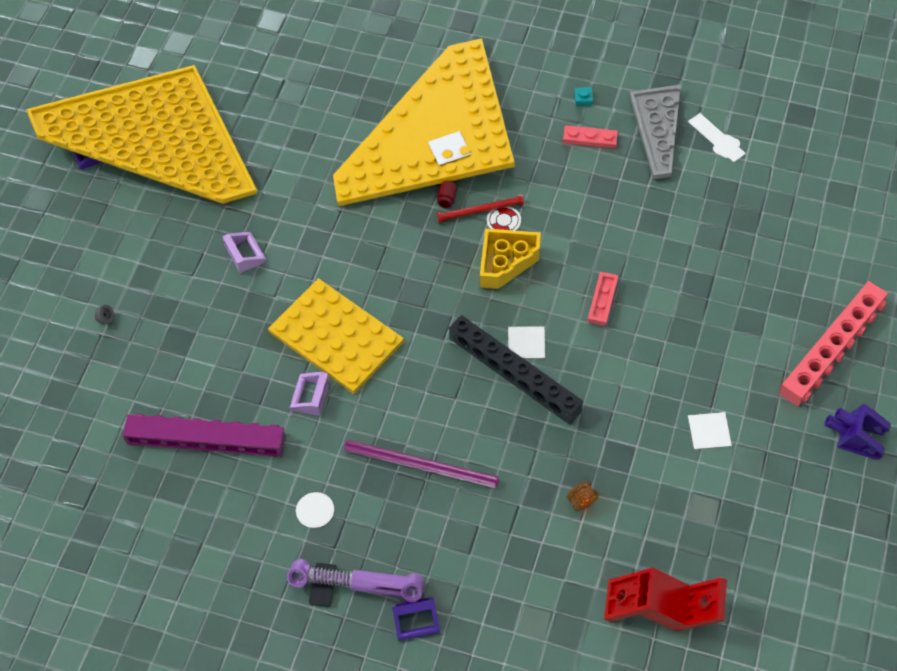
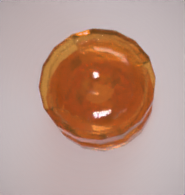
M590 481L579 483L566 495V498L573 503L575 511H582L588 508L598 499L599 494L595 489H592Z

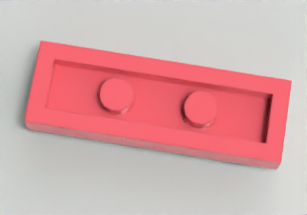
M565 125L563 144L616 149L618 130Z
M600 272L588 315V323L606 326L619 275Z

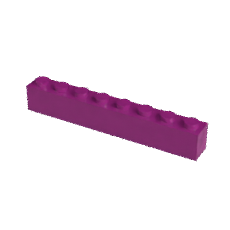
M140 413L127 415L123 431L124 440L129 445L282 457L286 438L284 428L275 424L265 426L258 423L242 424L237 421L228 423L220 420L204 421L199 418L191 420L181 417L167 418L161 415L145 416Z

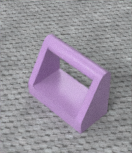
M251 232L229 233L222 236L224 245L240 273L266 262V258ZM248 241L256 256L243 258L236 245Z
M328 373L300 374L289 409L295 412L320 416L330 384ZM305 382L316 383L312 402L299 403Z

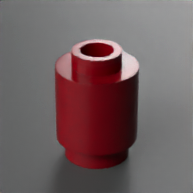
M444 181L440 184L437 203L442 208H450L455 202L458 187L453 181Z

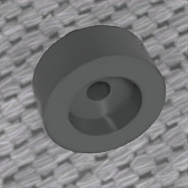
M103 305L96 309L95 320L100 324L106 325L114 321L115 314L109 305Z

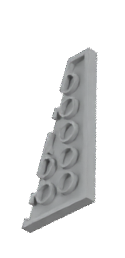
M681 84L633 91L629 95L653 179L671 177Z

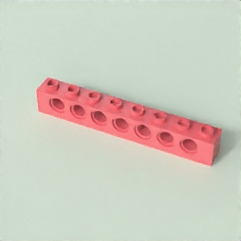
M868 281L783 382L779 394L797 407L802 402L806 403L813 394L811 391L814 388L818 389L823 382L822 378L825 375L829 376L833 371L834 363H839L843 359L844 351L846 349L850 350L853 347L857 335L859 337L862 336L867 328L865 327L866 324H871L877 316L876 312L884 309L887 304L885 300L888 293Z

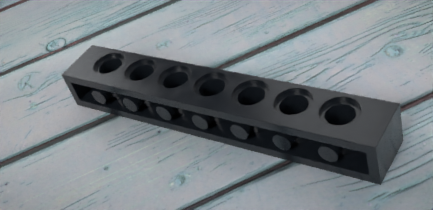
M460 315L449 327V339L567 424L571 425L582 413V399L464 316Z

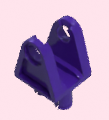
M863 404L851 413L838 408L834 416L829 415L826 418L824 426L839 432L840 437L837 448L868 458L881 459L885 448L864 431L884 435V433L889 432L891 424L868 405Z

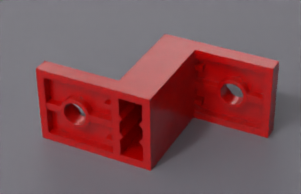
M654 567L612 578L608 581L604 619L612 622L641 615L676 632L724 621L727 580L719 577L688 585Z

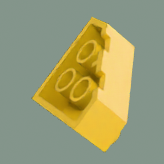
M485 228L480 269V288L499 289L538 262L541 233Z

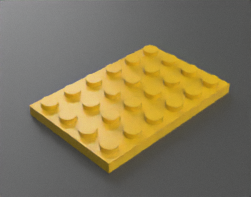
M319 278L268 328L270 334L322 372L328 373L329 377L352 394H355L404 343L403 337Z

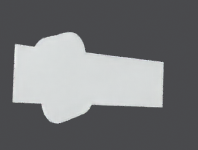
M701 113L688 121L714 144L713 151L729 158L733 162L746 154L739 148L740 141L730 135H724Z

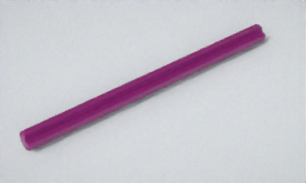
M347 440L344 446L347 452L496 488L499 482L498 476L352 440Z

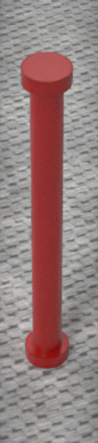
M520 194L515 198L445 213L436 212L438 223H442L443 220L517 204L521 206L524 205Z

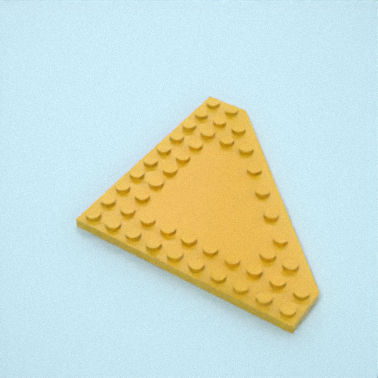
M482 38L448 46L334 173L333 179L338 206L441 184L444 181H454L515 167ZM460 131L467 145L460 148V153L462 155L471 153V155L438 165L428 142ZM451 150L442 152V156L446 159L451 158L453 155Z
M195 65L26 109L37 139L222 204L257 194V189Z

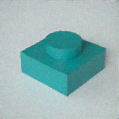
M592 87L574 88L575 106L593 105Z

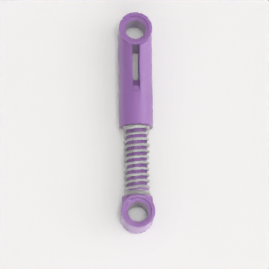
M303 559L295 560L287 573V581L294 587H302L312 582L317 584L324 583L325 585L331 584L332 586L335 584V586L339 585V587L346 586L348 588L350 586L351 591L403 597L409 602H416L421 598L425 585L423 577L418 574L401 576L362 570H353L350 573L348 571L346 573L345 571L341 572V570L337 572V569L336 571L333 569L332 571L330 569L326 570V568L324 570L321 568L320 570L319 567L316 569ZM409 586H414L417 589H411Z

